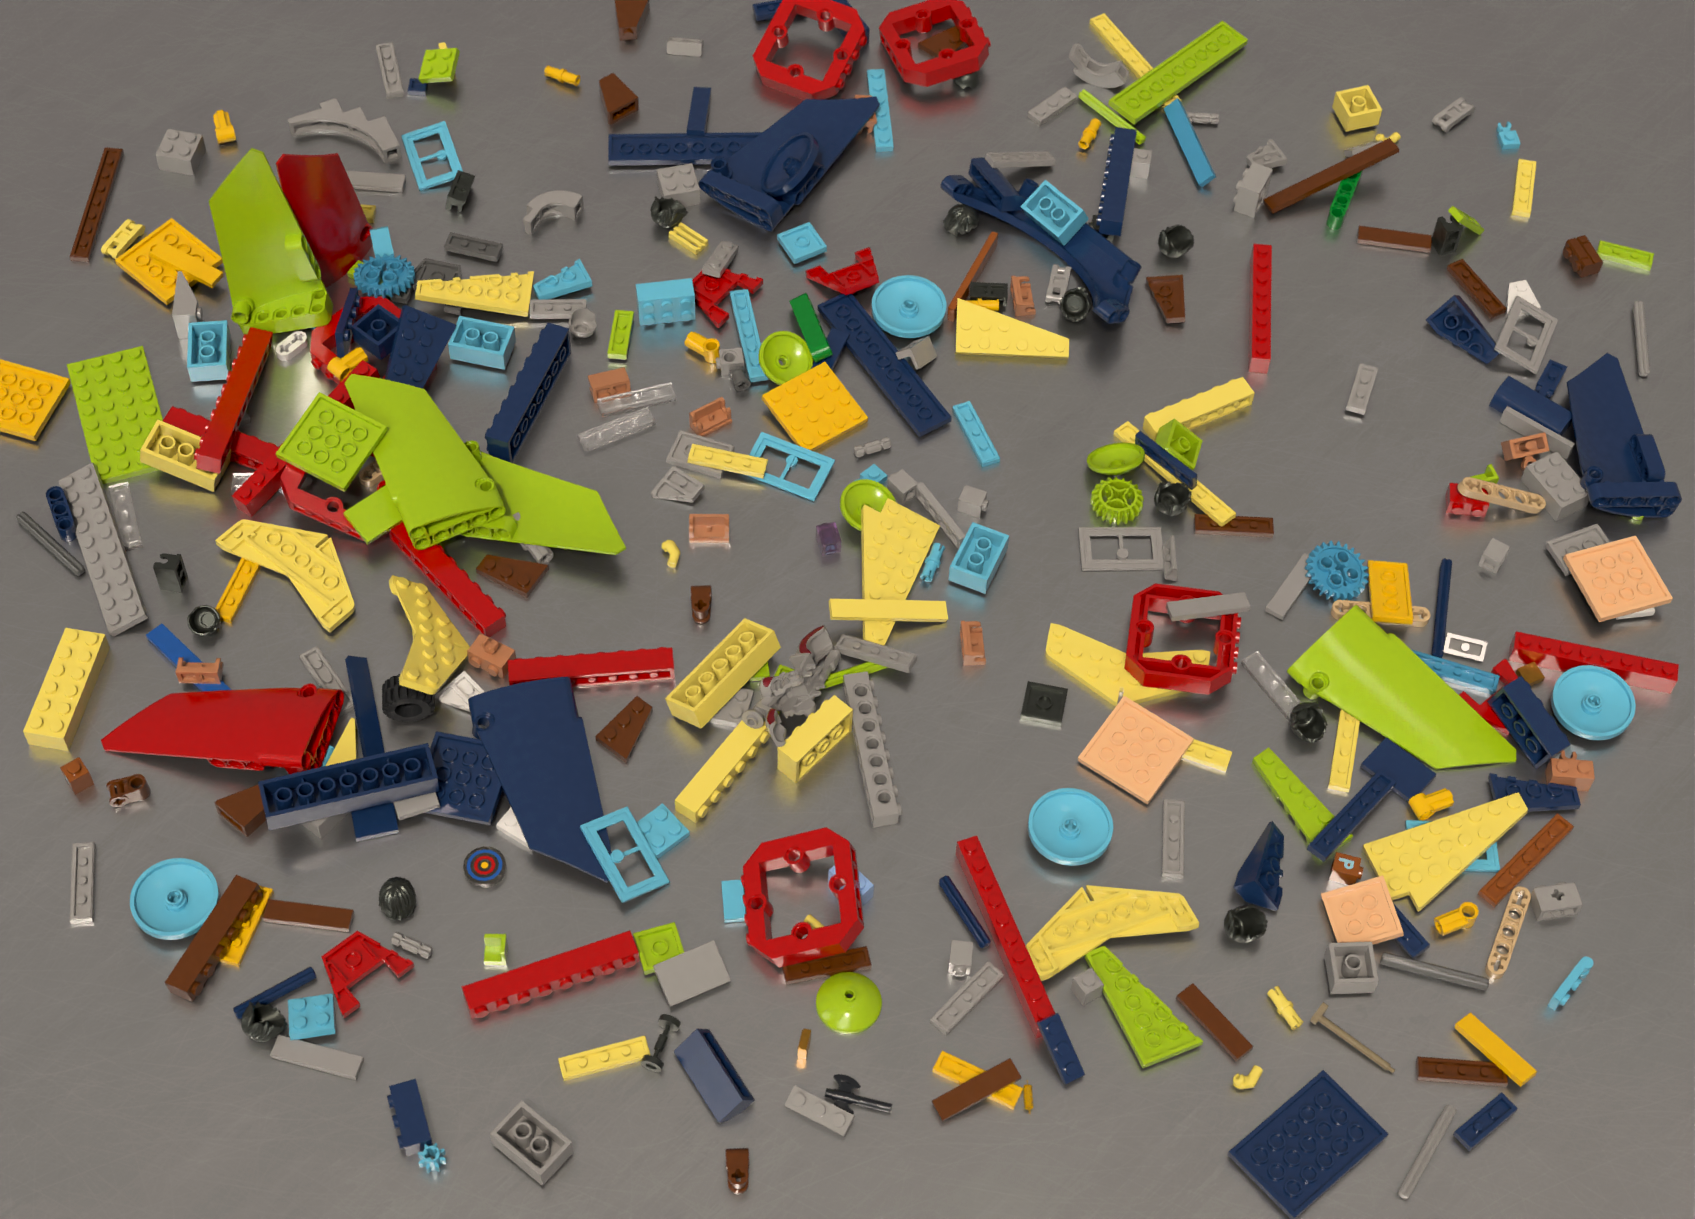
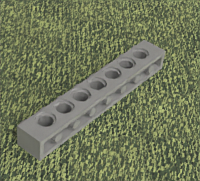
M868 672L843 675L846 703L853 709L852 731L873 827L898 824V818L902 815L901 804L896 803L895 797H898L897 786L892 785L891 779H894L893 768L889 767L887 762L890 761L889 750L884 748L886 737L885 732L880 730L882 719L881 714L876 712L878 700L872 694V691H874L873 679H869Z

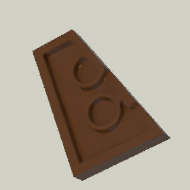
M954 26L919 42L918 48L936 58L943 49L949 48L958 51L967 43L960 40L959 30Z
M1183 275L1146 277V282L1166 323L1185 322Z

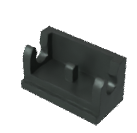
M460 170L457 171L447 196L445 209L450 210L452 205H456L458 212L462 210L475 175Z
M1452 215L1450 216L1452 223L1446 222V219L1441 216L1438 217L1431 244L1439 256L1456 252L1464 228Z
M970 282L969 299H998L1003 301V306H1007L1008 283Z
M160 554L161 559L168 560L166 563L155 562L153 565L160 590L182 593L188 575L181 554Z

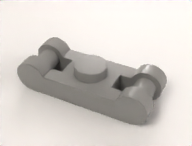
M1461 97L1439 112L1433 118L1432 123L1436 126L1439 125L1441 130L1446 133L1463 118L1470 116L1475 111V107L1472 104L1468 105L1466 100Z
M1053 264L1045 302H1058V305H1060L1061 298L1064 297L1067 291L1072 267L1066 266L1065 268L1059 267V264Z

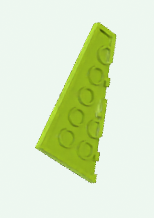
M1105 945L1084 955L1089 967L1094 970L1104 984L1102 992L1142 1068L1203 1044V1040L1198 1036L1196 1037L1184 1022H1180L1172 1014V1010L1149 988L1146 989L1139 982V978L1131 974Z

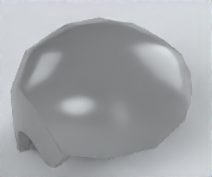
M587 308L574 309L568 320L570 332L580 338L592 336L597 326L596 315Z

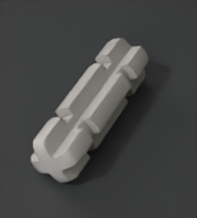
M1186 112L1191 123L1192 121L1205 124L1209 122L1211 124H1218L1219 122L1218 114H1192L1191 112Z
M889 437L881 438V441L875 440L865 443L864 446H855L854 454L856 457H861L865 453L868 455L881 451V448L883 450L891 447V441Z
M399 932L393 934L391 938L393 945L402 946L403 949L417 955L420 953V956L426 959L431 956L433 952L431 946L427 944L422 945V942L408 936L403 937L404 934Z

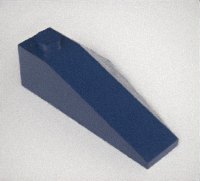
M1453 295L1426 319L1437 334L1486 364H1489L1500 354L1494 349L1496 342L1460 295Z
M1273 821L1268 823L1238 871L1234 888L1245 902L1276 911L1279 909L1283 895V888L1279 887V878L1283 877V870L1280 869V859L1284 858V835Z

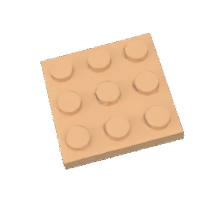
M1384 876L1321 894L1337 943L1372 942V945L1404 936Z

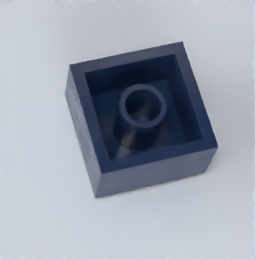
M378 304L351 326L353 339L357 344L382 360L391 353L399 318Z

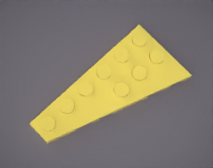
M529 271L523 275H518V272L511 273V276H501L499 274L470 276V279L463 280L457 277L451 281H442L441 279L421 280L417 282L415 300L528 317L534 271Z
M957 298L955 354L1068 359L1069 338Z

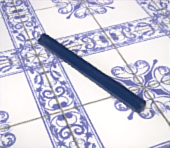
M1446 558L1442 559L1440 565L1432 656L1442 658L1444 654L1452 560Z

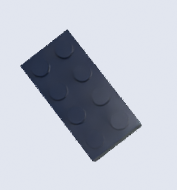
M1522 676L1502 687L1487 701L1535 769L1543 766L1551 758H1555L1571 745L1566 734L1560 730L1553 716L1549 715L1542 701L1536 697L1531 690L1530 684Z

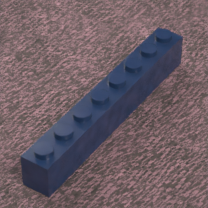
M1115 127V134L1110 136L1109 144L1111 145H1109L1106 167L1109 168H1105L1102 190L1105 191L1101 192L1100 202L1104 203L1099 205L1096 224L1100 226V234L1121 236L1137 130Z

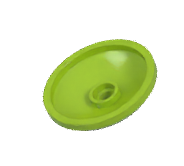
M774 332L764 339L759 348L758 357L762 371L772 382L778 385H782L810 370L813 365V357L807 343L800 336L792 332Z
M1133 443L1108 444L1093 450L1087 457V465L1096 473L1120 476L1137 468L1145 459V451L1141 446Z
M861 479L850 483L843 490L840 497V509L845 520L855 529L861 531V509L864 504L881 512L888 498L895 502L896 500L884 485L873 480Z
M842 972L835 974L825 980L817 992L816 1010L818 1016L827 1027L839 1033L856 1034L863 1032L877 1021L881 1013L882 997L878 987L871 979L859 973ZM851 994L853 997L847 998L846 995Z

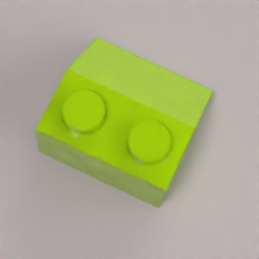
M1176 419L1161 426L1155 442L1191 470L1195 469L1203 440Z

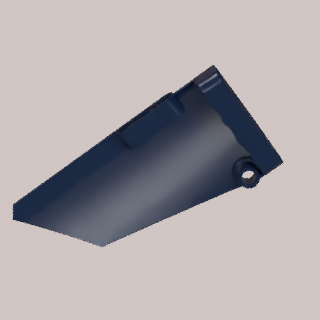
M876 96L834 100L805 99L727 159L724 157L714 158L711 161L712 169L707 171L698 182L701 190L725 208L754 225L772 232L793 205H799L880 107L879 101ZM808 132L813 135L818 141L819 148L816 159L805 177L793 189L783 195L773 197L767 194L761 187V178L772 155L785 141L798 133Z
M1606 353L1587 369L1567 381L1573 428L1583 475L1580 485L1583 489L1587 490L1591 505L1600 510L1633 517H1668L1675 512L1682 501L1676 482H1664L1665 468L1652 434H1644L1618 358Z
M556 677L501 687L470 697L468 704L473 724L472 734L476 739L481 740L529 849L568 864L608 883L607 875L580 829V825L600 818L604 814L582 717L578 715L571 678ZM479 725H483L486 728L482 729L479 727ZM607 828L597 831L609 855H611L612 851Z

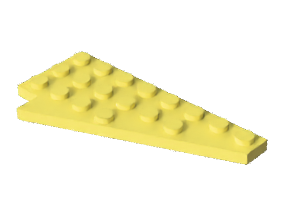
M889 498L886 500L881 512L864 504L861 509L862 599L906 600L940 525ZM863 621V640L885 645L896 621Z
M1518 792L1366 843L1362 849L1376 877L1384 876L1392 901L1409 895L1418 912L1527 814L1528 808Z

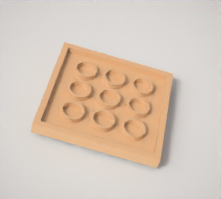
M1637 536L1565 554L1563 558L1599 622L1668 604L1673 599Z
M1123 696L1079 755L1078 761L1144 803L1149 804L1192 745L1194 738Z

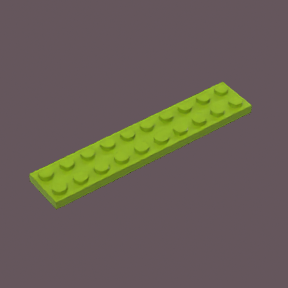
M1222 20L1109 99L1108 105L1132 124H1136L1247 45L1248 39Z

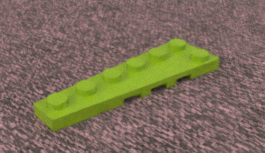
M1268 747L1255 756L1252 763L1265 782L1271 787L1276 798H1279L1283 803L1285 811L1291 815L1299 831H1302L1307 838V843L1310 844L1335 816ZM1350 834L1335 851L1351 841L1353 835Z

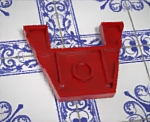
M870 247L855 252V258L858 263L837 271L827 273L820 265L805 271L808 279L844 295L854 294L856 291L879 283Z
M726 269L720 278L702 274L701 271L692 280L695 303L717 328H720L729 319V313L717 305L736 286H740L754 294L763 285L762 278L757 277L754 279L748 277V274L741 273L739 275L731 273L729 269Z
M1505 658L1494 666L1491 671L1493 674L1500 675L1499 680L1505 684L1504 686L1518 678ZM1465 691L1459 694L1493 728L1507 735L1510 734L1487 702L1497 692L1480 705Z
M359 931L354 932L321 956L343 1018H346L361 1007L359 1001L348 989L385 963L398 979L414 968V963L411 960L404 959L397 952L388 950L381 946L379 942Z

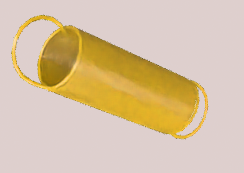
M1027 1081V1084L1023 1086L1025 1109L1030 1110L1034 1108L1032 1085H1029Z

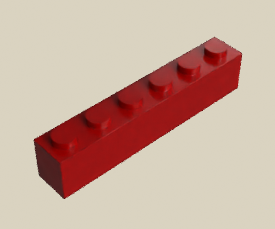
M174 406L170 408L163 419V422L199 437L206 434V424L211 422L201 415H195L183 408H176ZM238 430L230 448V461L257 470L278 446L271 442L262 441L255 436L241 433Z

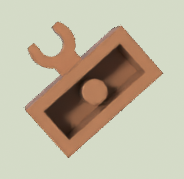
M1545 432L1501 442L1505 461L1522 457L1521 468L1523 471L1528 462L1531 464L1536 462L1533 455L1550 451Z
M481 633L467 650L468 660L472 666L480 667L490 675L498 676L502 679L508 673V660L516 659L514 649Z
M1563 751L1559 759H1550L1545 770L1546 784L1556 783L1574 786L1577 788V791H1589L1595 780L1593 761L1576 760L1577 754L1574 751L1571 754V758H1567L1565 751Z

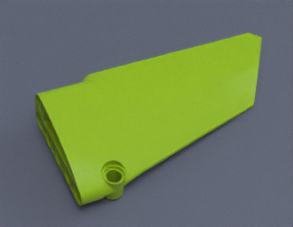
M251 148L209 199L233 306L231 319L239 325L243 335L248 334L250 327L271 331L275 334L324 326L331 321L333 302L321 279L320 267L264 152Z
M351 374L345 381V386L355 410L387 426V432L373 450V453L415 549H426L500 518L505 514L506 508L494 481L487 476L425 389L370 376Z
M470 440L464 443L487 476L494 481L506 512L500 518L461 533L462 536L617 555L626 550V546L613 524L598 491L491 456L480 451L479 444L476 441ZM517 512L520 513L518 521L512 516Z
M1357 605L1351 608L1286 671L1299 685L1304 686L1303 693L1307 698L1313 700L1321 697L1334 704L1435 770L1470 765L1516 762V749L1396 635L1392 633L1387 634Z

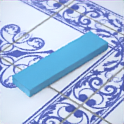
M967 401L952 406V411L980 465L986 467L999 463L1000 457L972 403Z

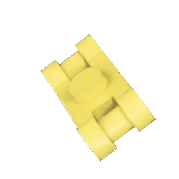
M127 219L105 242L101 252L107 256L112 255V258L117 259L138 236L144 234L145 226L135 224L133 220Z

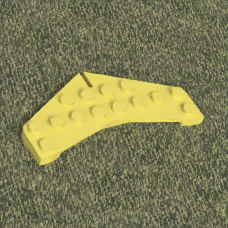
M243 519L215 540L216 545L224 551L288 576L317 620L328 632L331 633L354 613V600L331 537L328 538L327 534Z
M392 575L389 579V587L392 594L398 596L412 626L413 641L404 668L399 676V685L434 695L468 657L467 650L470 646L424 584Z
M1050 623L1045 651L1046 658L1113 706H1117L1119 692H1123V696L1137 704L1183 692L1142 686L1124 669L1125 652L1062 625ZM1211 651L1143 653V657L1171 661L1175 655L1183 654L1188 656L1194 664L1209 665Z
M1086 885V892L1081 887L1026 944V948L1040 980L1043 981L1051 978L1110 938L1190 931L1199 928V921L1186 899L1178 893Z

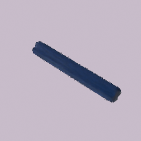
M947 875L940 878L939 885L980 948L989 946L991 939L951 878Z
M312 967L300 971L233 1008L234 1014L238 1019H241L250 1001L254 1005L258 1002L260 1005H267L315 979V971Z

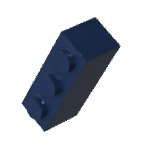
M416 1079L389 1086L391 1094L387 1095L390 1109L395 1108L396 1115H392L395 1129L400 1128L401 1135L397 1136L400 1150L405 1148L406 1155L410 1156L423 1152L425 1144L433 1146Z

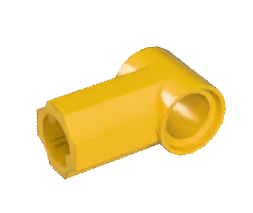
M224 110L216 111L213 115V120L216 126L215 132L218 144L236 141L234 128L231 125L228 112Z
M695 331L687 335L685 340L686 347L703 355L706 362L716 363L720 350V343L717 339H707Z
M357 347L342 358H333L329 362L327 369L342 382L362 360L367 362L368 356L361 347Z
M1444 788L1427 795L1419 793L1413 796L1408 801V804L1418 820H1426L1434 815L1435 812L1453 806L1454 800L1451 791Z
M1464 902L1459 908L1435 917L1436 930L1444 936L1461 928H1471L1479 914L1478 907L1472 902ZM1463 913H1467L1471 917H1466Z

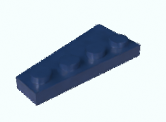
M350 288L335 331L337 357L340 358L349 352L352 339L351 326L355 323L358 316V308L362 304V297L358 294V288Z
M1492 773L1488 776L1493 801L1519 792L1528 808V812L1579 809L1581 806L1577 788L1574 786L1556 783L1541 784L1537 780L1530 779L1529 781L1516 780L1517 777H1497V774Z

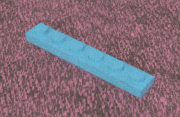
M884 69L867 70L869 96H876L880 107L875 111L877 124H874L873 127L875 151H893L894 145Z
M748 289L730 291V301L748 378L751 383L766 381L768 377L762 371L759 363L758 354L761 342Z

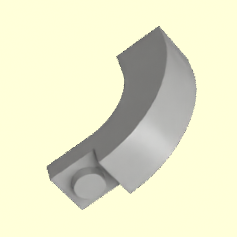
M1079 43L1073 45L1068 56L1075 65L1073 72L1083 81L1098 87L1114 88L1125 85L1130 73L1121 60L1110 64L1096 62Z
M563 190L550 191L538 195L526 205L527 214L523 219L525 233L532 235L539 224L549 216L561 215L576 220L584 208L583 196Z

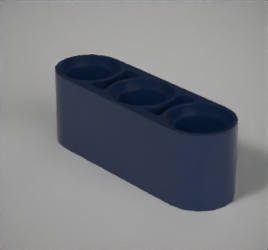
M52 486L46 491V498L61 540L71 542L77 538L75 533L76 526L64 490L59 486Z

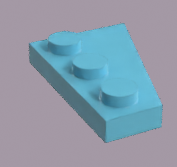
M578 259L575 261V265L569 268L567 266L562 268L561 273L555 276L550 275L534 284L533 289L538 300H549L592 287L593 285L584 265Z

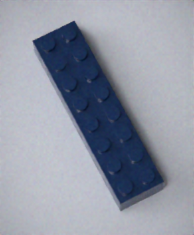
M548 322L545 329L540 331L539 340L533 344L529 357H526L522 371L518 372L515 384L510 386L507 399L502 401L501 410L498 414H495L491 428H488L485 433L489 455L513 463L571 354L569 328Z
M429 743L258 781L269 831L439 791L438 777Z

